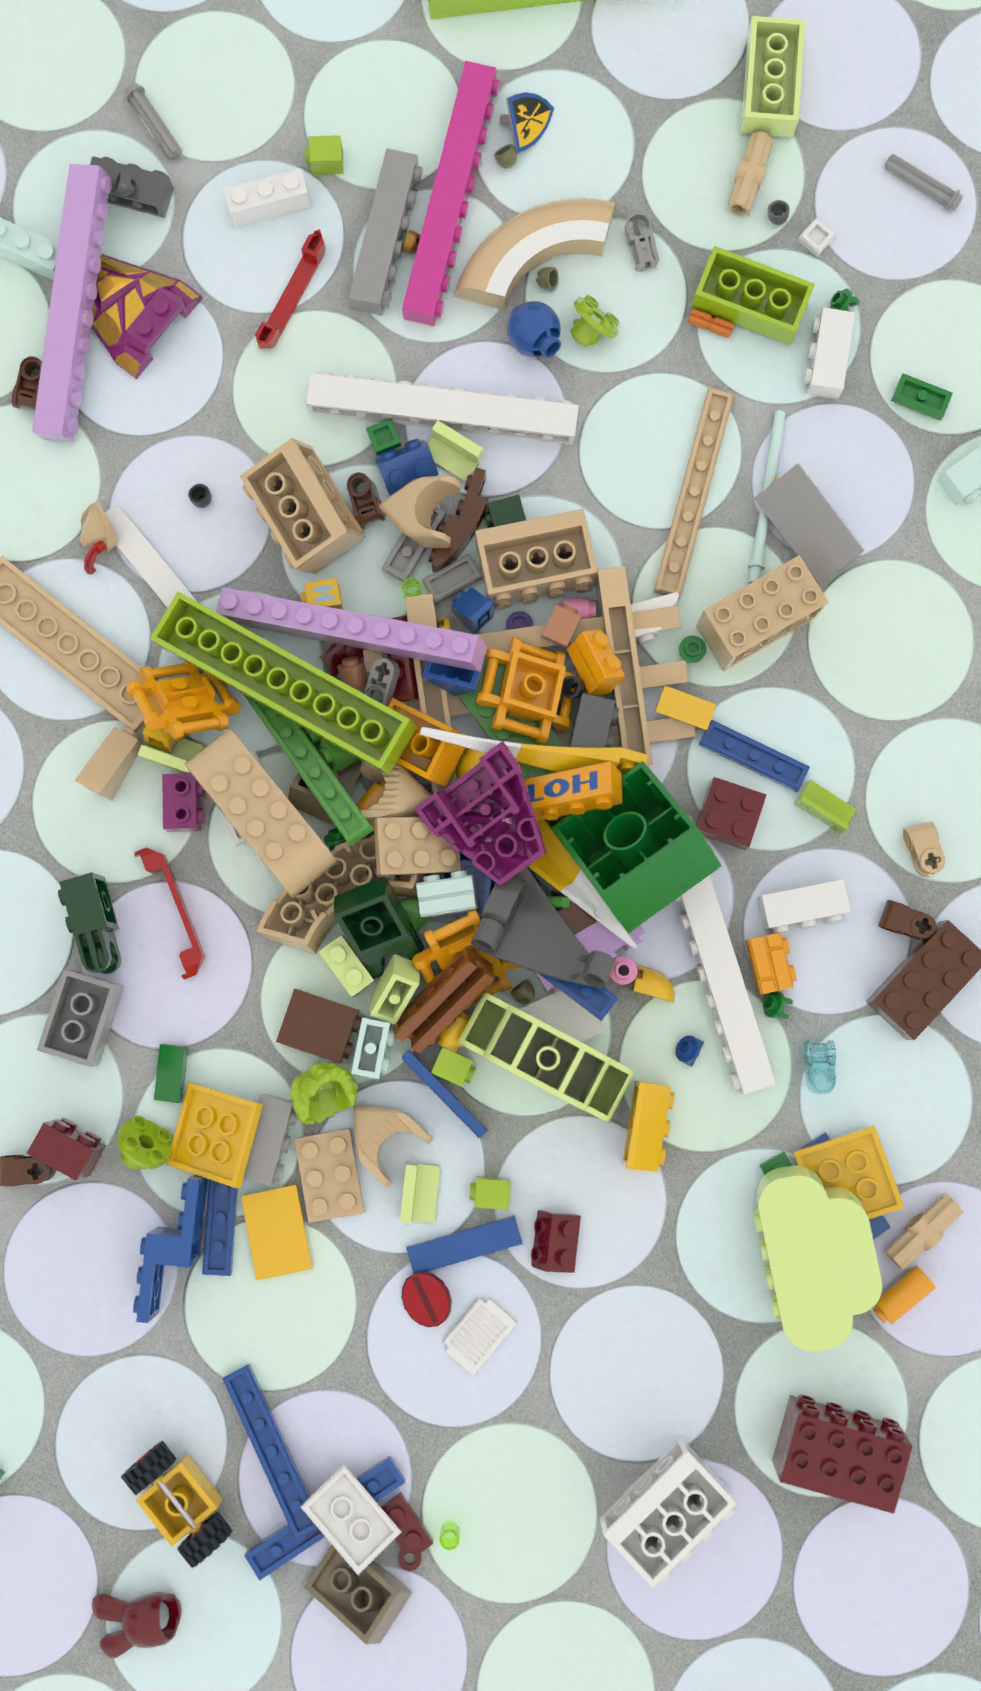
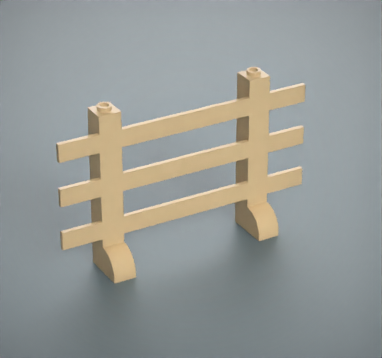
M625 566L597 570L595 590L602 617L579 620L568 644L576 641L575 639L584 631L602 630L607 635L609 645L614 655L620 660L621 668L626 676L610 692L613 694V700L616 701L614 707L619 708L616 721L617 726H610L608 735H613L610 748L622 747L646 754V765H653L650 743L695 737L696 732L694 726L672 718L647 721L642 689L689 682L686 660L639 667L634 630L662 627L659 631L681 628L678 606L632 612ZM433 594L405 597L408 622L437 627ZM546 625L476 634L487 644L485 656L488 649L509 653L508 648L513 636L521 638L524 643L540 648L558 646L541 638ZM363 650L366 673L371 671V667L377 659L383 658L381 652ZM413 659L419 699L403 701L402 703L451 726L450 716L470 713L458 696L447 694L445 690L423 679L422 675L427 661ZM585 688L584 694H589L587 689ZM561 691V694H560V699H559V701H561V700L563 699V693H562V691ZM571 732L556 734L564 746L568 747ZM405 768L413 777L420 776L417 773ZM455 770L446 787L431 781L433 794L445 790L457 780Z

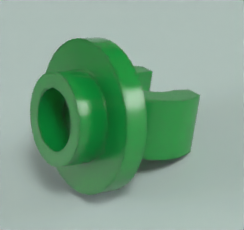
M846 288L842 291H837L832 296L830 308L850 311L848 305L853 307L859 305L860 302L856 297L852 296V291Z
M687 636L679 645V654L687 663H697L706 654V644L698 636Z
M338 828L329 830L328 834L324 836V843L329 845V851L334 850L335 846L347 842Z
M780 991L771 992L763 1000L764 1014L770 1018L788 1019L789 1015L782 1011L785 1003L792 1005L793 1001L790 998L784 997V994Z

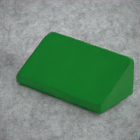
M160 1044L154 1100L173 1103L182 1102L188 1046Z

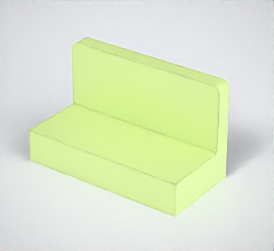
M437 420L432 428V438L428 442L434 462L440 468L466 482L468 475L473 474L475 468L483 459V448Z
M183 738L180 742H176L171 754L149 745H141L138 756L144 760L181 773H190L184 764L205 747L202 744Z
M407 1162L400 1222L411 1223L412 1221L433 1223L435 1221L440 1166Z

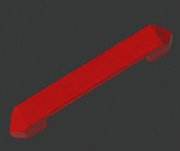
M320 229L308 235L301 249L303 256L267 323L261 322L255 334L259 349H271L276 346L317 270L326 250Z
M147 847L134 853V856H141L147 872L154 874L163 870L192 944L191 948L179 954L186 974L181 975V977L185 980L195 976L203 964L205 954L167 857Z

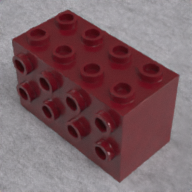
M800 1394L798 1397L790 1395L772 1459L779 1481L894 1514L913 1447L899 1423L890 1418H882V1420L871 1418L869 1413L861 1410H854V1413L843 1410L842 1406L832 1402H827L826 1405L820 1404L814 1398Z

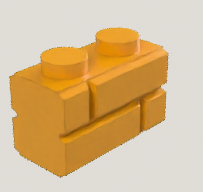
M602 630L584 631L575 639L576 641L571 643L567 651L580 677L583 679L589 695L609 694L626 677L621 668V662L614 655L609 645V638Z
M776 933L745 941L758 995L794 987L793 981H796V972L793 965H788L786 954H790V948L786 937L782 938L781 933Z

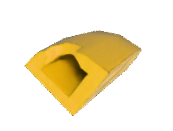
M638 965L637 976L634 979L631 991L674 1003L675 992L671 981L665 974L653 968Z

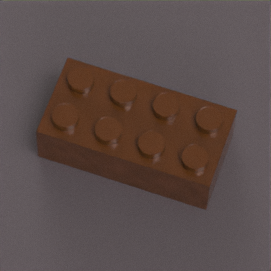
M949 920L940 921L936 925L934 934L924 938L865 1002L903 1038L915 1040L981 969V950Z

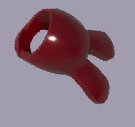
M164 1592L145 1594L127 1602L107 1594L96 1595L92 1600V1610L98 1619L122 1623V1630L109 1633L100 1641L102 1651L110 1658L119 1657L133 1646L151 1648L166 1645L175 1636L182 1613L178 1598L174 1594ZM162 1602L169 1609V1619L166 1627L161 1629L159 1619Z

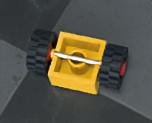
M162 1440L143 1454L121 1475V1478L135 1496L141 1492L136 1502L171 1547L190 1531L192 1532L181 1542L177 1550L189 1566L193 1568L203 1562L206 1557H209L213 1551L217 1550L232 1534L233 1530L219 1512H216L202 1522L218 1508L223 1498L188 1453L170 1467L177 1458Z

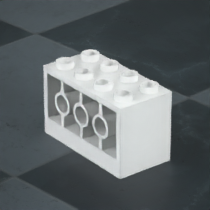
M681 1437L600 1517V1522L606 1539L644 1580L654 1588L658 1583L663 1584L669 1579L672 1569L679 1562L684 1563L690 1558L693 1548L700 1541L705 1542L711 1537L714 1527L721 1520L726 1521L732 1516L737 1502L730 1488Z

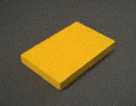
M297 1184L242 1195L241 1200L256 1281L312 1269L313 1265Z

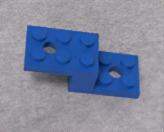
M194 1175L188 1178L187 1183H183L181 1200H185L184 1212L180 1211L178 1228L156 1227L146 1233V1237H143L141 1240L140 1254L144 1255L143 1266H139L136 1278L137 1284H140L139 1296H135L133 1303V1313H137L136 1322L148 1323L159 1314L165 1265L189 1268L199 1260L208 1187L207 1178Z

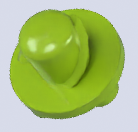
M587 294L585 298L578 297L573 303L574 307L581 317L573 320L574 326L571 328V335L579 344L589 347L599 341L601 334L612 339L619 334L617 328L620 323L619 320L610 312L605 314L598 308L599 303L596 299Z
M136 1115L124 1123L118 1132L117 1142L121 1150V1160L126 1167L132 1170L159 1168L166 1163L171 1155V1133L140 1115Z

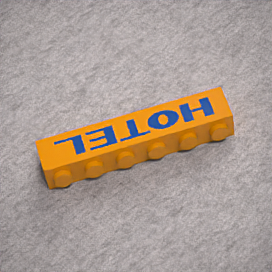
M611 761L524 779L537 821L543 819L555 820L560 816L568 814L581 815L588 810L610 809L613 805L622 804L621 772Z

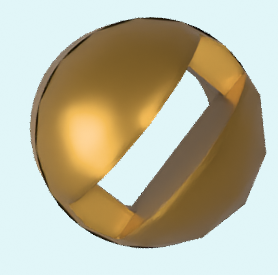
M408 230L402 251L415 254L420 235Z

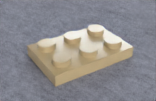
M420 817L373 819L377 876L439 874L461 871L460 853L451 848L452 845L442 837H436L431 833Z
M351 1128L295 1138L308 1223L364 1213Z

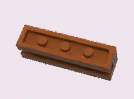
M466 946L404 1009L396 1025H394V1037L402 1042L409 1038L411 1040V1048L418 1053H421L427 1046H432L437 1040L438 1035L445 1028H450L454 1024L456 1017L463 1010L469 1009L474 1003L475 998L482 991H487L494 981L492 964Z

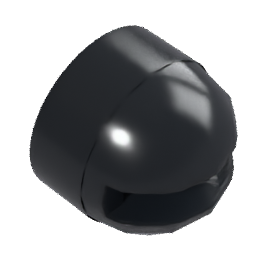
M196 484L189 490V499L196 507L205 508L211 503L212 495L206 485Z
M567 676L563 680L561 691L567 698H578L585 692L586 687L582 678ZM578 685V688L572 692L571 689Z

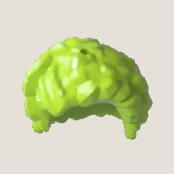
M322 1062L312 1065L306 1072L298 1075L293 1080L290 1091V1098L293 1102V1109L297 1115V1120L303 1122L304 1125L314 1124L315 1121L320 1123L325 1121L328 1116L334 1117L339 1111H346V1108L355 1106L358 1098V1084L349 1069L335 1063Z

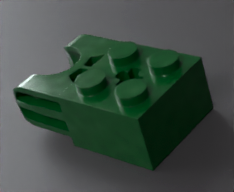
M90 872L60 881L61 889L58 890L59 900L62 906L66 905L68 916L65 917L68 931L73 933L83 967L94 973L110 974L115 972L121 965V955L114 931L119 930L105 877Z
M386 876L334 896L333 915L358 958L361 957L374 979L381 977L384 973V956L386 954L400 952L412 961L416 954L424 951L422 940Z

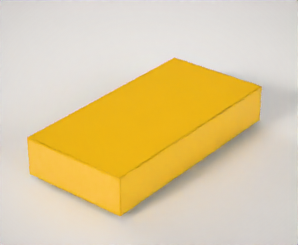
M664 686L654 712L706 731L717 704Z

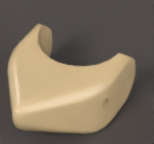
M450 476L420 477L409 482L380 503L379 509L402 533L417 544L426 548H448L451 544V538L442 532L432 530L430 525L431 516L438 502L448 495L460 492L461 483Z
M365 762L361 763L360 771L366 778L385 783L383 796L380 797L378 803L372 805L368 810L360 811L373 830V819L419 816L414 808L430 797L431 794L405 768L396 763L388 776Z
M358 1104L353 1106L355 1143L358 1157L364 1167L379 1182L388 1187L392 1180L382 1168L379 1158L383 1141L391 1134L400 1131L412 1132L428 1144L434 1138L411 1115L400 1109Z

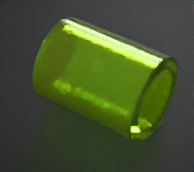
M407 578L402 583L404 598L422 595L421 585L417 579ZM409 587H416L418 589L413 594L406 592Z
M446 1522L441 1527L439 1541L444 1549L453 1550L459 1545L460 1528L454 1522ZM451 1532L456 1537L454 1539H447L444 1534Z

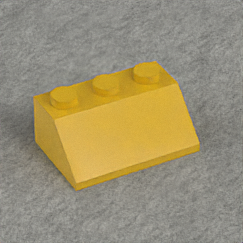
M635 1080L622 1162L627 1169L658 1171L659 1165H664L666 1149L662 1148L663 1137H668L670 1130V1121L666 1120L667 1110L672 1109L674 1103V1093L670 1092V1086Z

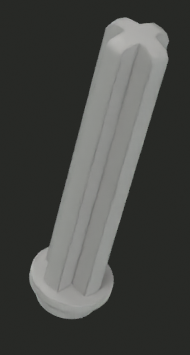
M138 83L130 84L125 89L126 100L134 105L168 158H179L182 149L146 97L144 87L138 85Z
M891 154L885 163V169L946 205V210L952 209L955 211L963 198L959 189L954 191L895 154Z

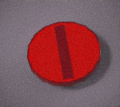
M421 1271L415 1272L405 1280L402 1286L401 1298L405 1310L415 1322L426 1327H436L448 1319L452 1309V1299L449 1289L439 1277L433 1273Z

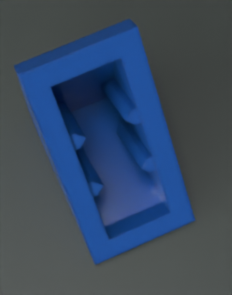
M427 661L422 677L446 692L458 696L475 692L484 665L482 664L481 672Z

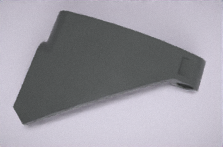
M527 867L501 886L497 883L495 884L484 907L482 920L471 940V944L477 950L505 962L557 979L602 988L606 986L616 963V960L605 952L591 951L589 954L551 904Z

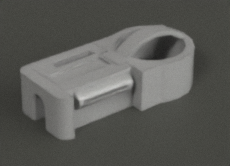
M634 212L627 218L624 232L628 239V244L632 247L636 264L635 270L640 272L657 267L659 256L650 217L643 212ZM638 219L643 220L648 227L647 232L643 235L640 234ZM631 221L633 223L635 235L631 233L629 230V223Z

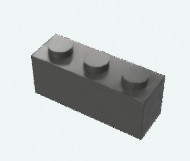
M92 156L90 165H99L111 176L112 190L108 195L107 203L163 218L166 217L174 191L169 176L159 170H153V172L144 170L132 163L127 165L117 163L109 157L98 158ZM120 171L132 176L136 182L135 192L129 196L114 193L115 182Z

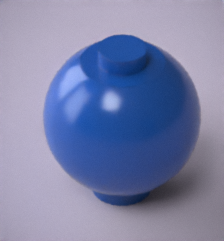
M529 301L516 306L512 310L507 324V335L511 345L517 352L528 357L544 355V357L550 358L561 347V341L559 340L561 332L560 321L556 312L550 306L539 301Z

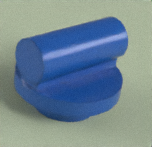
M691 1035L683 1037L676 1046L675 1053L677 1059L693 1067L704 1042Z

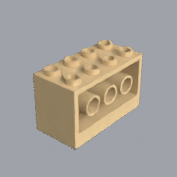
M290 438L240 475L245 484L243 485L244 492L250 499H254L258 506L256 511L259 517L270 526L272 539L276 544L281 545L286 553L284 559L293 569L316 574L367 538L314 448L310 445Z
M584 509L475 531L476 550L486 597L494 603L496 610L509 608L512 603L521 601L522 604H531L537 602L538 598L546 596L549 599L560 598L564 596L565 592L575 591L577 594L585 593L595 586L598 571Z
M799 555L705 609L696 627L724 672L816 619L829 602Z

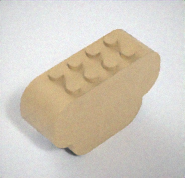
M232 730L226 731L184 764L213 803L291 898L295 897L337 863L322 840Z

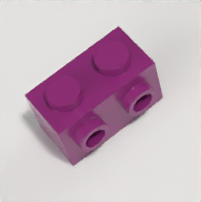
M191 773L162 774L163 829L167 832L201 831V824H205L204 807L201 808V797L205 796L204 789Z

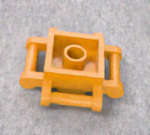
M514 636L509 644V653L488 649L486 654L487 667L481 692L477 694L476 703L484 707L491 706L496 708L491 728L499 731L505 729L536 739V742L541 744L547 742L551 725L558 730L569 731L572 723L570 714L574 698H567L563 695L559 715L556 714L564 678L567 676H578L565 671L564 661L566 654L558 650L552 652L524 643L521 638ZM498 664H504L506 666L499 696L492 694ZM578 685L571 689V691H575L576 688H578ZM506 711L508 712L507 715L528 722L539 721L540 727L537 728L505 718Z
M186 661L182 664L152 669L150 666L141 667L140 678L142 683L140 681H132L126 687L129 696L135 699L144 716L143 722L148 730L162 729L166 736L171 735L173 739L183 738L185 734L206 730H227L229 728L228 716L236 715L241 709L237 699L232 698L223 682L207 673L200 674L195 666ZM183 674H186V675H187V676H184V677H178V678H172V679H166V680L155 681V679H159V678H165V677H171V676H177V675H183ZM213 687L215 688L223 704L216 703L215 691Z
M473 909L467 912L468 915L433 932L432 930L424 932L430 948L416 954L412 958V962L415 968L420 970L428 986L436 978L429 965L430 962L437 960L441 970H443L466 946L492 964L494 976L497 975L499 978L493 982L487 991H482L475 998L474 1003H476L484 992L492 995L503 989L504 991L511 989L512 986L505 971L517 969L519 966L485 954L473 947L471 940L481 922L476 910Z

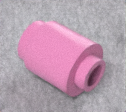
M562 598V603H557L561 607L565 603L578 610L577 614L581 616L580 620L596 617L595 600H589V598Z
M624 956L614 959L616 963L609 977L610 980L617 985L631 983L637 976L635 962ZM621 965L627 966L629 970L626 976H621L618 972V968Z

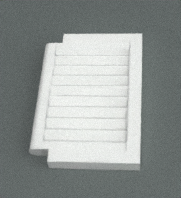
M479 1297L443 1340L448 1346L445 1352L474 1376L516 1326L517 1322L490 1298L485 1302Z

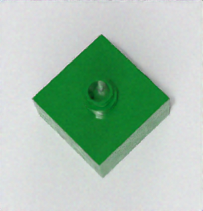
M644 761L622 776V804L613 805L610 809L588 810L581 815L569 814L551 827L628 934L722 866L699 828Z

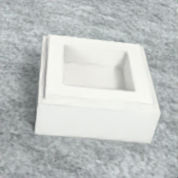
M815 218L799 236L798 242L815 256L819 257L835 239L836 233L819 219Z

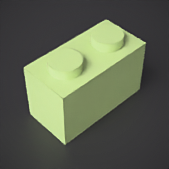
M339 936L319 951L322 958L351 997H356L376 982L344 936Z
M396 954L393 955L371 994L370 1016L396 1025L420 983V970L415 968L411 960Z

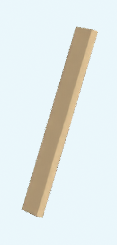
M708 387L654 588L656 593L667 595L678 592L679 599L681 597L731 409L733 393Z

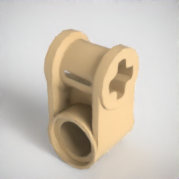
M928 821L903 829L904 842L909 850L916 872L920 876L930 877L941 871L945 865V857L934 823ZM925 860H928V861L933 860L934 865H933V866H931V865H927V866H926Z

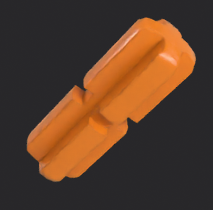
M693 308L688 319L689 324L705 330L710 328V332L726 338L731 336L734 328L733 322L718 316L713 318L712 314L697 308Z

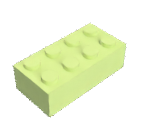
M752 16L747 37L740 133L752 134V132L763 131L768 133L769 136L793 138L799 120L806 20Z

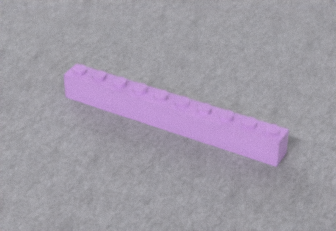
M69 164L32 430L34 434L46 440L74 442L75 434L79 428L77 418L79 407L82 404V382L86 377V354L90 349L89 331L93 324V303L97 297V274L101 269L100 252L105 241L103 231L105 220L108 217V195L112 190L111 176L99 165Z
M224 587L222 588L216 613L242 626L481 672L487 644L479 635Z

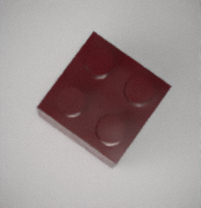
M713 777L709 782L696 826L704 837L746 850L750 847L767 794Z
M62 1118L61 1120L55 1119L42 1124L27 1154L71 1179L78 1181L91 1175L106 1145L100 1143L101 1138L89 1131H86L84 1134L76 1129L77 1124Z

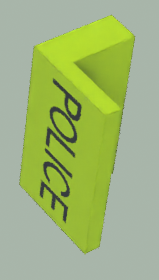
M812 780L808 781L794 803L838 833H842L849 828L850 825L848 823L857 811V809Z

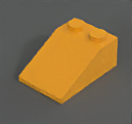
M392 698L388 707L407 717L417 726L397 763L430 781L446 787L465 747L421 735V727L461 735L466 734Z

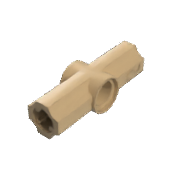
M752 132L744 158H741L734 179L735 186L727 207L735 215H749L756 191L760 188L767 167L765 164L773 142V138L766 132Z
M944 1193L924 1213L921 1212L914 1216L906 1224L905 1231L884 1252L901 1270H904L923 1251L933 1248L942 1239L943 1232L964 1211L955 1200Z

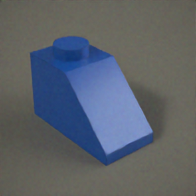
M472 587L467 592L464 590L460 591L452 600L454 603L451 605L452 613L474 635L494 617V603Z

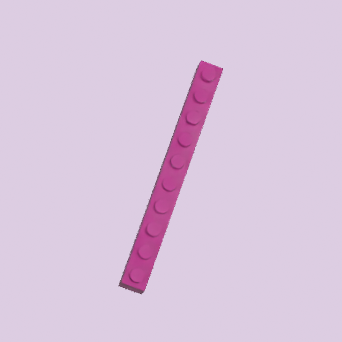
M465 60L402 307L404 320L435 326L436 318H441L444 301H441L443 292L447 293L449 289L450 276H447L449 267L454 268L457 252L454 251L455 243L461 242L463 227L460 226L462 218H467L469 202H466L468 193L473 194L476 178L472 176L474 169H479L482 153L479 152L480 145H485L488 128H485L486 121H491L493 116L494 104L491 103L492 97H497L499 92L500 80L496 79V67Z

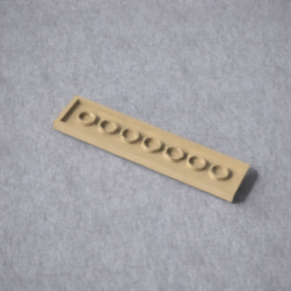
M1 556L0 624L132 731L137 732L144 724V716L135 699L129 696L126 687L132 681H140L142 683L140 678L141 667L6 558Z

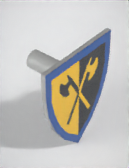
M523 92L507 97L509 114H502L499 119L502 126H511L516 154L536 144L548 127L554 111V107L545 98L535 93Z

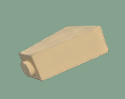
M114 727L75 781L113 801L137 758L141 745H144L137 739L139 734L127 727H124L122 731Z

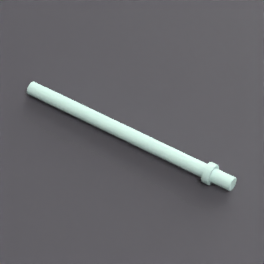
M780 410L775 411L763 491L776 478L785 420V412ZM761 507L753 556L748 564V567L751 568L749 583L759 579L761 570L765 568L763 556L769 518Z

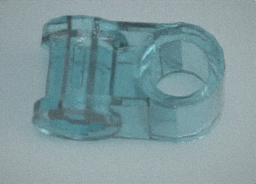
M828 1040L827 1043L812 1044L810 1041H804L803 1058L806 1086L815 1094L830 1093L836 1085L835 1043L833 1040ZM814 1052H824V1054H814ZM819 1073L823 1074L827 1079V1085L823 1089L817 1088L814 1082L815 1077Z

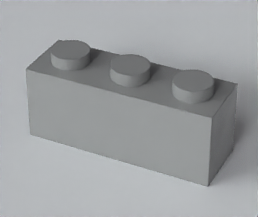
M260 1094L258 1103L263 1104L243 1179L272 1186L275 1180L280 1181L284 1164H280L282 1153H287L289 1150L291 1137L287 1136L290 1125H295L297 1115L291 1100L268 1094Z

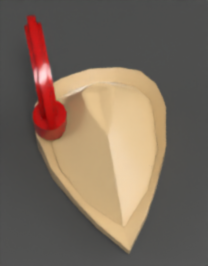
M98 500L90 504L81 517L82 531L79 541L85 547H92L84 560V571L88 575L94 574L96 568L93 566L97 554L109 552L118 542L116 534Z

